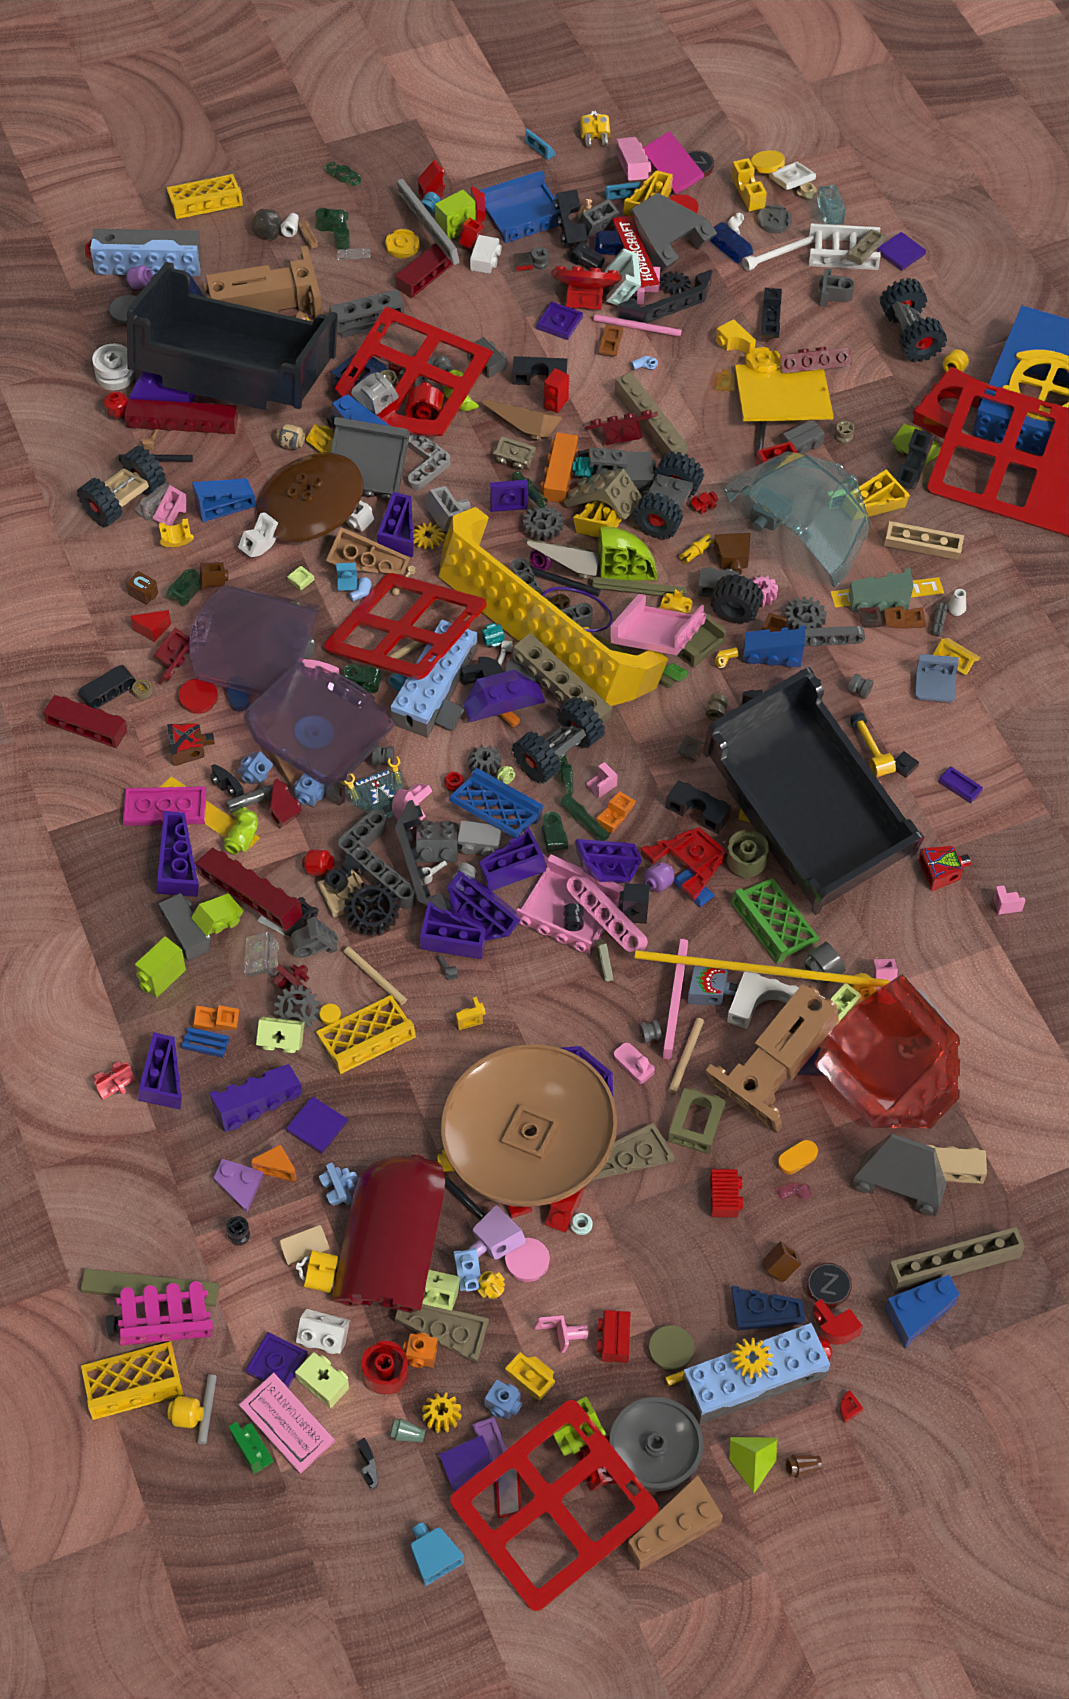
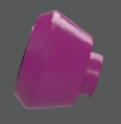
M534 548L530 551V561L535 568L545 571L551 567L554 559Z

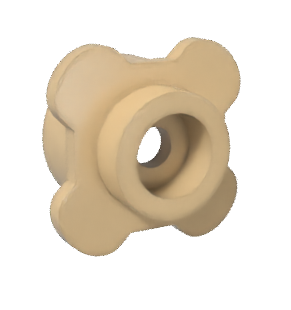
M807 182L801 185L800 190H797V195L811 199L813 194L817 192V189L812 183Z

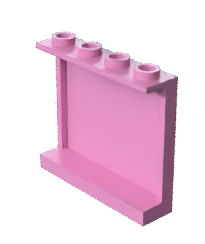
M638 594L611 625V643L678 655L685 648L686 643L692 639L695 632H698L699 627L705 623L706 614L704 613V606L701 605L694 614H687L645 606L646 595Z
M551 854L547 860L546 871L542 874L522 909L518 908L516 910L517 915L521 919L519 923L525 927L537 930L542 935H549L562 944L566 943L573 946L579 952L591 954L595 947L594 940H598L605 929L585 908L584 915L582 916L584 920V928L582 930L574 932L563 928V919L565 918L563 907L570 903L580 904L567 890V881L573 876L589 878L617 907L619 906L620 891H624V887L614 882H600L586 873L583 868ZM580 881L578 882V885H577V887H578L579 890L581 889V882H580ZM594 895L591 897L592 904L595 902ZM606 909L605 917L608 918L609 911Z

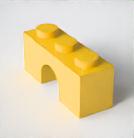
M747 158L733 161L731 177L750 212L765 208L767 192L761 181L755 182V169L750 159Z

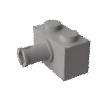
M443 486L429 491L424 506L441 530L445 532L449 529L453 515L469 510L470 502L466 498L456 501L447 487Z

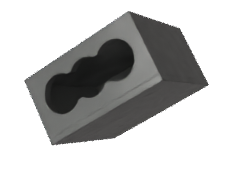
M652 451L626 452L627 467L624 470L639 493H642L646 487L651 488L655 480L653 471L656 470V460H652Z

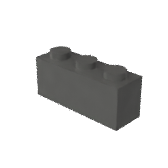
M180 893L159 903L161 915L179 947L182 949L187 961L210 951V935L206 936L191 918L193 907L189 899L185 900Z

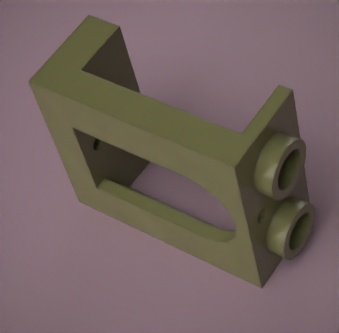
M684 1088L669 1131L668 1142L710 1155L726 1100L716 1095L703 1094L696 1089ZM691 1103L711 1109L703 1134L683 1129Z

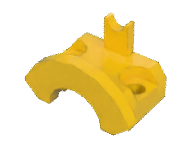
M188 518L182 519L181 523L174 526L159 523L162 538L160 544L165 547L184 546L194 539L190 533Z
M675 589L674 594H664L661 605L658 608L689 614L692 600L682 597L683 591L679 592Z

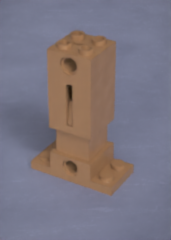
M308 246L301 247V254L298 255L299 260L290 261V267L270 270L269 265L206 275L207 283H204L205 294L208 295L205 297L277 314V310L298 307V311L301 312L310 310L311 316L314 315V317L322 314L321 295Z
M804 984L799 987L755 1042L756 1051L744 1066L738 1063L729 1076H727L728 1072L721 1066L715 1067L710 1064L706 1069L709 1083L776 1133L782 1128V1122L779 1114L780 1111L773 1106V1103L776 1101L774 1093L787 1077L793 1080L839 1022L836 1003L829 998L824 999L821 997L819 991L813 986L807 987Z

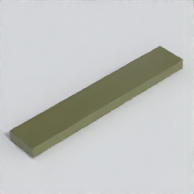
M85 1269L81 1292L120 1297L121 1290L129 1287L133 1289L136 1297L143 1296L144 1288L149 1285L156 1287L157 1294H166V1288L171 1283L177 1284L180 1287V1292H189V1285L194 1280ZM198 1281L202 1284L203 1290H208V1297L204 1298L205 1306L216 1307L219 1283ZM190 1299L181 1300L182 1304L190 1305Z

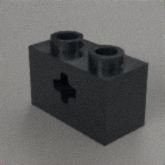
M625 883L624 891H620L619 909L632 923L647 924L650 885Z

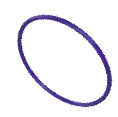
M553 587L542 593L544 597L546 593L553 590H570L587 595L599 602L609 613L610 621L605 627L599 629H585L587 632L603 631L612 624L613 616L610 609L601 600L587 592L570 587Z

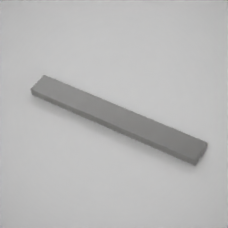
M403 179L397 180L399 195L451 263L454 265L460 263L457 248L406 182Z

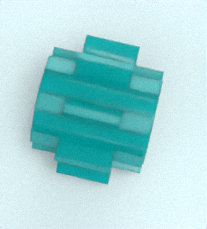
M576 457L572 465V472H575L574 477L590 478L591 474H594V465L593 467L589 466L588 457Z
M495 623L484 625L485 628L481 629V636L485 646L496 647L501 645V642L505 640L501 625H496Z

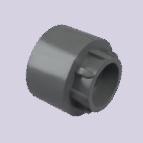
M826 941L808 952V958L804 961V966L809 971L842 974L846 971L840 956ZM814 980L816 983L823 982L822 980Z

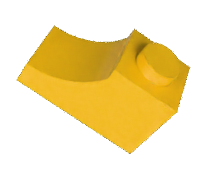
M734 319L717 328L716 342L726 351L739 350L749 354V351L755 348L756 340Z

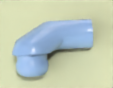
M643 356L630 362L632 370L640 367L651 370L655 369L658 364L657 359L649 356Z
M362 577L359 580L358 590L349 593L352 602L369 594L371 588L369 578Z

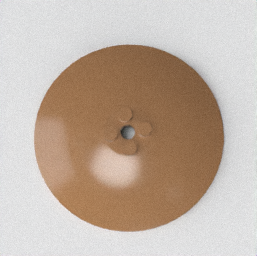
M539 1044L518 1045L501 1049L472 1065L459 1078L450 1091L441 1121V1134L445 1153L450 1165L460 1179L472 1190L492 1201L521 1207L540 1206L560 1201L589 1184L607 1162L617 1133L615 1102L607 1083L597 1070L576 1054L558 1047ZM533 1128L537 1132L534 1136L525 1135L526 1130Z

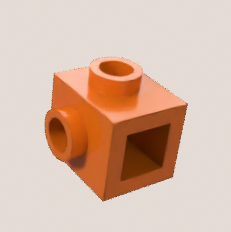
M410 1333L409 1341H405L403 1346L408 1364L415 1368H423V1366L434 1368L438 1340L435 1337H429L426 1333Z

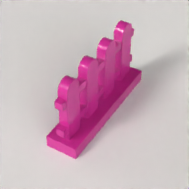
M194 1281L189 1285V1292H180V1287L175 1283L167 1286L166 1294H157L156 1287L152 1285L144 1288L143 1296L136 1297L133 1289L129 1287L122 1289L120 1298H116V1306L121 1305L122 1320H118V1328H120L119 1346L211 1337L213 1323L212 1320H207L211 1318L210 1312L205 1311L204 1298L208 1297V1290H203L202 1284L198 1281ZM190 1299L191 1314H183L181 1300ZM167 1301L168 1316H160L158 1302ZM144 1303L145 1318L137 1319L135 1304Z

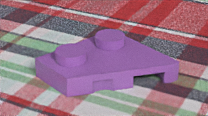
M222 1159L215 1173L214 1181L241 1206L243 1211L248 1212L264 1175L262 1171Z

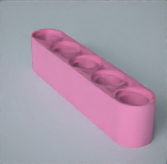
M573 876L567 881L569 893L626 951H643L647 947L648 941L646 936L589 878ZM579 881L581 882L580 890L577 887ZM593 895H594V897H595V902H594V904H592V902H591V897H592ZM606 909L609 911L608 918L605 917ZM620 923L623 925V931L621 933L619 931ZM634 938H636L637 940L636 947H634L633 945Z

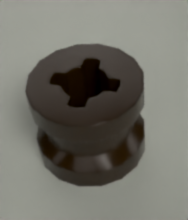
M564 594L554 595L551 599V603L559 610L570 607V599Z

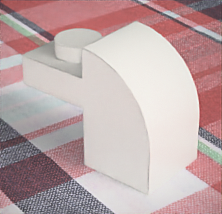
M260 513L254 530L244 531L238 548L250 557L262 555L271 548L276 540L273 535L278 522L268 514Z

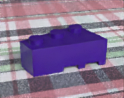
M393 492L377 534V543L403 555L413 557L414 538L411 496Z
M529 827L517 839H511L509 844L503 849H497L479 862L481 877L486 887L491 891L546 871L544 855Z
M153 1032L139 1087L138 1101L181 1109L182 1095L180 1091L175 1037Z

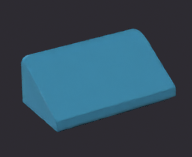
M528 128L525 130L526 144L547 160L556 155L551 146Z
M640 182L606 186L604 189L605 199L630 198L636 189H640Z

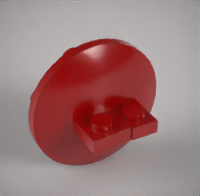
M555 266V269L551 270V277L568 285L566 307L570 308L582 307L601 310L603 288L617 284L622 278L617 270H608V273L601 272L600 268H590V271H584L583 267L572 266V270H566L564 266Z

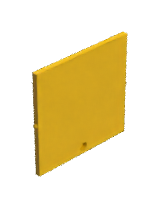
M746 364L735 365L743 421L833 419L834 415L824 369L782 373L780 365L775 371L760 373L749 369Z

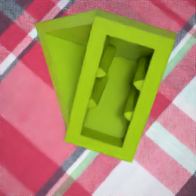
M730 1437L729 1459L752 1492L755 1493L776 1462L777 1438Z

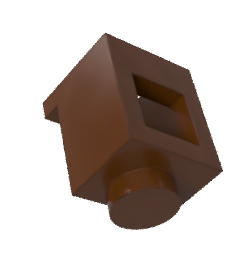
M223 562L200 563L202 589H206V586L217 587L225 585V581H228V570H225Z

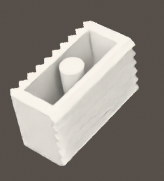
M478 235L470 259L472 271L490 274L492 268H496V256H500L502 249L498 238Z

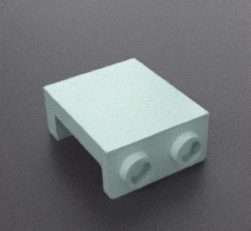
M622 249L605 269V273H608V270H617L618 274L622 276L621 280L614 284V288L606 296L607 302L617 306L627 301L641 286L638 254L627 249Z

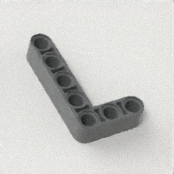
M523 558L514 559L511 563V571L542 595L543 591L528 562ZM580 603L561 610L576 623L580 622L582 628L592 625L593 607L588 603Z
M373 810L339 838V855L343 860H345L347 854L352 855L363 865L364 874L362 876L369 882L371 881L374 886H377V883L380 882V888L382 889L387 885V893L393 891V898H398L396 905H399L402 909H410L415 904L414 887L367 848L386 831L384 812Z

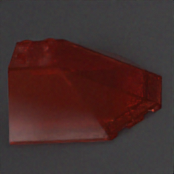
M903 974L856 1004L825 1038L814 1064L872 1128H932L960 1098V1089H958V1076H960L958 1046H960V1038Z

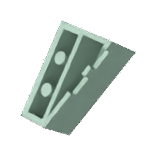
M911 568L904 569L905 572L894 575L893 572H889L886 577L875 579V576L852 581L849 589L851 612H860L861 608L879 607L878 611L899 606L908 609L913 590Z

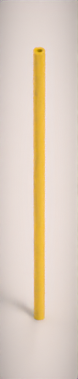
M635 951V959L888 988L889 980Z

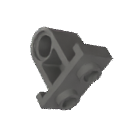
M825 268L824 275H820L819 286H822V288L818 289L817 298L821 299L820 306L827 307L828 301H851L855 282L848 277L831 275L832 269Z
M589 448V466H595V474H605L609 470L616 471L617 466L626 469V450Z
M315 917L307 919L308 926L291 934L293 952L296 957H309L328 949L329 953L338 951L336 932L329 929L325 923Z

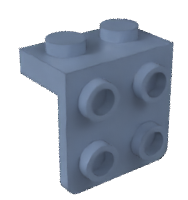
M919 654L916 667V699L954 702L959 657Z

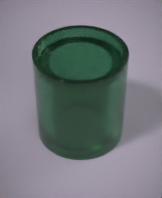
M338 227L334 230L336 249L340 251L349 249L350 232L348 228Z

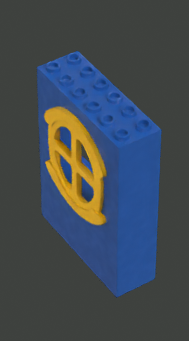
M1021 305L989 385L1020 393V382L1042 389L1038 398L1042 401H1045L1049 391L1069 397V389L1052 383L1055 380L1069 384V319ZM1025 371L1045 377L1046 380L1041 381L1027 377L1023 373ZM986 389L985 394L995 396L996 393L989 389ZM982 399L972 434L1002 443L1014 409ZM1069 402L1063 406L1069 408ZM1041 405L1039 410L1050 413L1051 409L1044 408ZM1028 413L1015 448L1043 456L1055 421Z

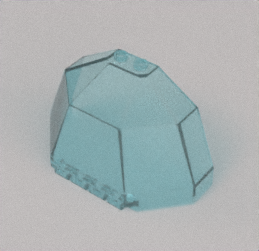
M785 452L737 475L724 488L728 502L731 503L739 494H743L746 497H750L757 504L760 503L762 508L771 515L774 514L773 516L786 526L788 524L787 528L797 536L800 535V541L806 545L827 571L834 588L848 575L871 527L857 483L858 479L852 473L848 474L838 462L834 463L805 454Z

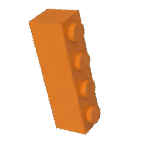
M557 432L555 440L552 439L550 450H552V453L548 454L547 464H549V467H545L544 478H546V481H542L541 492H544V500L564 503L563 501L567 498L572 477V465L575 462L578 450V435Z

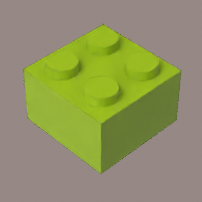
M464 190L435 203V221L450 240L460 235L463 228L462 225L469 217L476 221L475 200Z

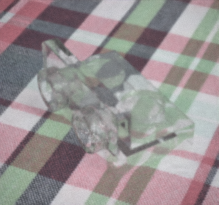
M165 482L157 487L149 496L143 498L135 508V513L146 521L151 519L171 484Z
M265 932L246 937L244 974L247 977L267 973L272 978L276 976L277 970L275 968L278 966L279 943L270 933Z

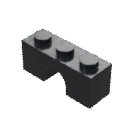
M577 190L557 193L553 200V207L558 212L557 225L561 227L560 239L562 244L564 243L565 249L575 247L579 242L587 243L588 237L585 224H575L569 218L571 213L578 212L581 207Z
M514 356L512 385H530L531 379L536 375H543L548 378L553 369L567 373V358Z
M914 429L908 445L909 452L907 458L901 464L896 477L899 484L916 489L936 437L935 435Z
M680 780L677 781L666 798V808L682 817L689 809L696 808L703 812L701 826L716 834L720 833L730 818L731 806L725 801L718 800L710 796L709 793L700 791L691 784Z

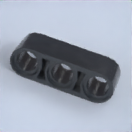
M119 665L84 685L78 691V697L87 706L98 709L130 690L136 679L124 665Z

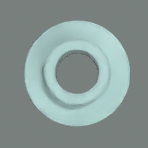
M585 1213L574 1215L570 1222L572 1231L578 1235L588 1234L593 1225L592 1219ZM584 1223L585 1227H579L577 1224Z

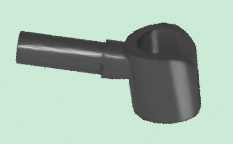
M438 956V960L444 968L446 979H457L456 966L449 967L443 956Z

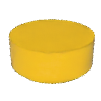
M326 1004L320 1009V1020L327 1026L341 1019L340 1008L335 1004Z

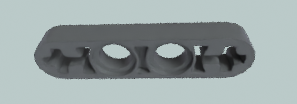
M860 626L806 628L804 647L859 644L865 640L864 629Z

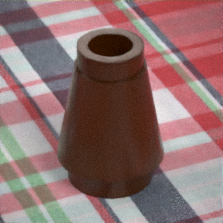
M792 1454L791 1457L786 1458V1471L790 1477L799 1478L822 1469V1460L819 1455Z

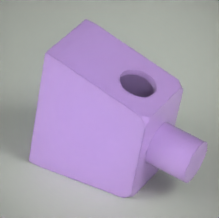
M496 1205L473 1228L472 1231L477 1242L470 1246L469 1249L476 1247L478 1257L487 1252L493 1259H499L525 1244L526 1240L522 1229Z

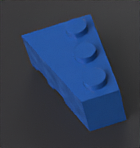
M348 394L332 403L330 414L334 419L339 417L390 426Z
M247 478L192 482L195 504L202 522L256 507L255 495Z
M806 625L800 626V629L788 630V627L778 632H770V629L746 632L743 662L768 664L771 666L801 667Z
M946 1275L888 1298L885 1310L905 1348L956 1304L959 1292L950 1275Z

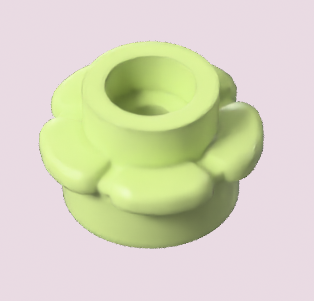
M503 766L497 772V779L505 784H509L515 777L513 768L509 766Z

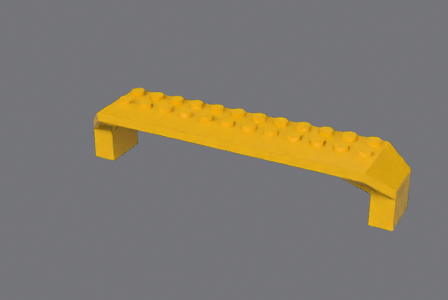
M477 507L453 515L444 541L439 577L454 590L484 598L487 606L482 612L496 624H500L517 641H521L531 633L610 706L635 700L657 688L668 661L667 657L660 652L651 650L636 656L608 649L479 546L489 519L487 515Z

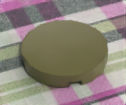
M669 1325L661 1327L654 1332L650 1338L649 1354L651 1360L659 1368L667 1371H677L690 1363L695 1346L692 1337L686 1330L679 1326Z

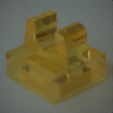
M722 369V373H716V391L734 392V373H729L730 369Z

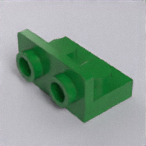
M237 1422L229 1426L231 1437L253 1474L273 1463V1458L252 1423L240 1428Z

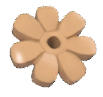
M591 199L584 200L577 213L579 219L583 212L591 209Z

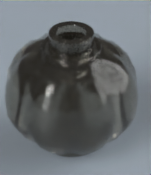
M260 209L253 216L251 230L259 239L275 240L281 233L283 220L278 212L273 209Z

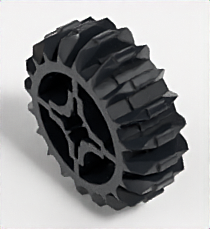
M370 881L368 887L361 883V889L355 886L353 888L354 893L349 892V899H345L344 903L346 905L344 913H347L345 919L350 921L349 926H356V933L363 930L364 936L367 935V932H371V936L374 937L376 931L379 935H383V929L389 932L390 925L395 926L396 924L394 919L399 918L397 912L400 910V906L396 905L398 898H393L394 892L390 891L387 893L388 886L386 885L382 889L380 888V882L377 883V886H373V883ZM366 896H375L372 899L365 898ZM382 900L388 906V914H386L384 912V909L380 907ZM356 904L364 912L362 918L355 911ZM376 905L375 910L373 909L368 913V908L371 909ZM372 919L379 920V922L371 923L369 921Z

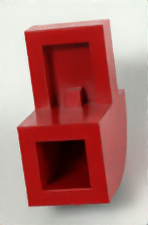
M585 1187L567 1198L551 1203V1209L545 1225L566 1233L574 1211L579 1207Z
M822 1299L814 1303L812 1316L815 1322L821 1325L818 1332L819 1337L828 1340L830 1344L842 1345L861 1335L863 1325L850 1308L835 1317Z

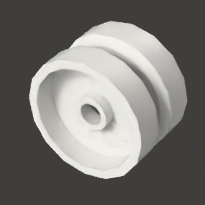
M115 343L106 344L94 352L92 357L96 381L101 387L108 390H121L133 382L135 370L127 369V347Z

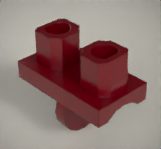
M280 964L275 968L279 972L272 982L280 989H283L289 982L296 989L300 985H303V990L306 991L308 989L300 982L301 979L305 982L309 980V977L306 975L308 967L305 965L297 967L294 964L291 967V970L294 972L293 975ZM293 994L299 999L303 996L302 994Z

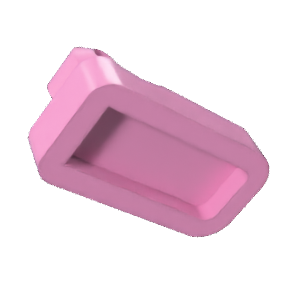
M624 1043L615 1050L614 1060L637 1083L643 1084L654 1075L655 1067L649 1063L647 1057L643 1056L630 1043Z

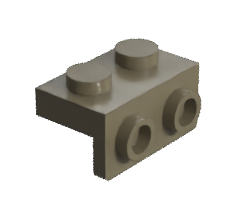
M501 436L496 450H493L492 454L497 462L502 464L508 462L513 464V467L523 470V468H530L536 447Z

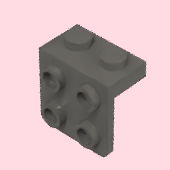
M423 821L422 824L417 825L416 849L419 855L417 862H443L444 860L445 862H457L458 823L452 821Z

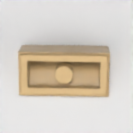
M321 1225L279 1241L288 1266L302 1261L304 1257L310 1256L311 1250L323 1253L330 1250Z

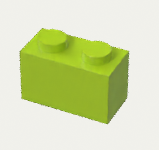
M228 893L199 904L191 918L207 936L212 933H219L228 927H235L240 922L239 918L243 913V909Z

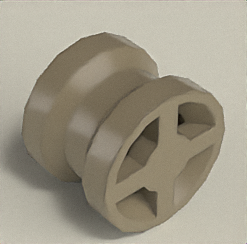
M840 421L836 426V441L841 444L850 443L853 439L854 425L849 421Z

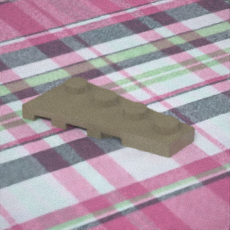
M652 1123L615 1141L607 1162L593 1180L675 1162V1156L655 1124Z
M422 1304L421 1311L414 1313L397 1310L395 1322L416 1333H426L429 1337L437 1338L438 1344L478 1364L489 1318Z

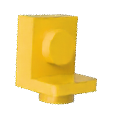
M477 996L472 998V1009L466 1008L456 1013L458 1030L483 1024V1015H486L483 1003H479Z

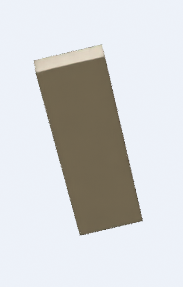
M871 229L846 254V260L862 265L886 241L887 235Z

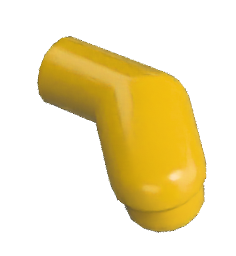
M737 648L719 651L714 660L715 665L723 668L730 658L738 657Z

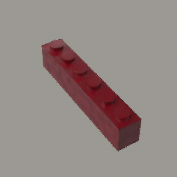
M128 399L125 421L127 428L236 434L238 411L237 405Z
M212 847L196 862L200 876L226 893H229L232 897L284 931H287L303 916L300 907L301 903L297 898H291L280 887H274L266 878H260L252 869H246L238 860L229 858L224 851H218Z

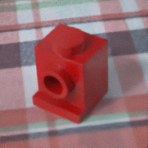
M469 217L462 225L459 243L465 248L472 249L476 245L478 235H481L484 225Z

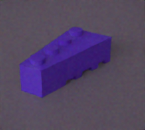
M164 811L157 894L178 895L181 893L183 896L198 897L199 882L196 875L185 813Z
M290 1064L265 1072L262 1078H248L243 1085L238 1087L232 1084L226 1086L227 1091L218 1094L217 1090L209 1093L213 1112L223 1130L227 1132L238 1129L249 1120H256L261 1114L269 1110L273 1111L287 1101L297 1099L302 1094V1087Z

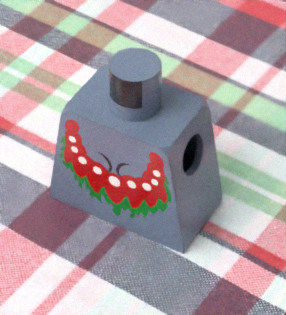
M694 966L687 1004L722 1005L724 994L735 996L738 984L726 982L728 974L726 969Z

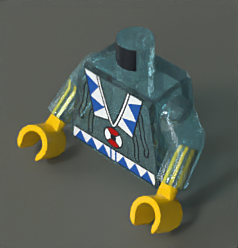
M396 756L397 765H392L390 758L387 761L388 766L392 768L391 772L387 769L355 781L352 773H348L350 782H347L344 776L341 777V783L348 786L347 791L354 805L369 812L381 810L384 812L386 819L394 816L392 809L393 798L399 789H403L401 770H398L400 764L398 756Z

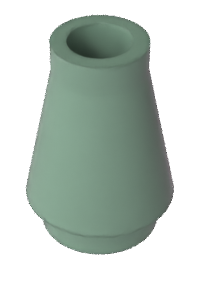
M402 1418L400 1420L394 1419L390 1437L395 1438V1441L422 1443L426 1429L420 1428Z

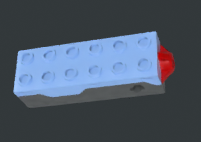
M93 229L92 239L85 244V256L93 261L95 274L127 275L131 267L139 265L147 266L155 275L165 262H170L174 264L175 269L186 271L190 276H200L202 250L198 230Z
M441 620L435 632L439 634L445 633L452 623ZM467 629L444 657L435 664V667L425 678L421 680L407 678L391 705L392 725L426 738L429 737L436 724L435 720L442 708L443 700H450L461 680V667L470 665L477 652V632ZM426 645L416 664L420 662L433 646ZM433 655L429 661H432L436 656Z
M810 1323L763 1340L761 1348L770 1347L765 1353L773 1354V1358H767L773 1364L772 1366H765L769 1371L767 1374L763 1370L760 1371L762 1376L758 1378L757 1373H753V1379L749 1378V1372H746L743 1377L741 1375L742 1368L734 1369L738 1362L732 1363L731 1359L736 1358L737 1355L731 1353L684 1369L682 1384L699 1424L825 1378L832 1356L830 1343L828 1340L817 1336ZM750 1352L749 1356H745L746 1359L750 1360V1363L759 1360V1357H756L754 1352Z

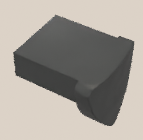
M443 700L442 708L435 722L454 731L465 708L455 702Z

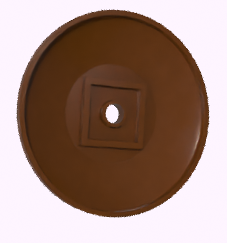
M315 453L298 458L277 471L266 483L258 499L257 516L259 518L260 513H266L277 521L278 524L273 537L282 541L302 542L321 537L344 523L358 506L364 487L361 472L352 460L336 453Z

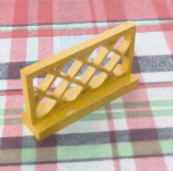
M233 174L167 187L176 219L243 206L241 189L238 187Z
M392 995L316 1031L318 1038L333 1059L340 1074L416 1038L414 1024L410 1019H407ZM391 1004L393 1007L391 1012L381 1011L382 1007ZM372 1014L374 1018L372 1021L362 1020L363 1016ZM378 1017H388L387 1024L377 1023ZM393 1019L403 1021L396 1026L391 1025ZM348 1023L356 1024L353 1031L343 1028ZM359 1026L370 1027L368 1033L357 1032ZM374 1028L384 1029L378 1035L372 1034ZM330 1032L337 1033L334 1040L326 1039L324 1035ZM341 1034L351 1036L348 1043L339 1041ZM355 1037L365 1038V1041L353 1044ZM336 1046L346 1048L345 1051L337 1055L334 1052Z
M171 1341L81 1365L88 1407L93 1420L184 1395ZM169 1350V1356L164 1362L155 1358L159 1352ZM143 1357L147 1359L142 1368L133 1364L137 1358ZM152 1362L161 1366L155 1375L146 1371ZM121 1363L125 1366L117 1374L110 1370L114 1364ZM129 1368L138 1372L132 1381L123 1377ZM96 1369L102 1371L97 1380L88 1377V1371ZM165 1369L174 1372V1377L165 1380L160 1378ZM107 1374L116 1378L110 1387L101 1383ZM142 1375L151 1378V1381L146 1385L141 1386L137 1384ZM120 1381L129 1385L124 1391L118 1392L114 1390ZM97 1387L106 1391L102 1397L93 1399L92 1394Z

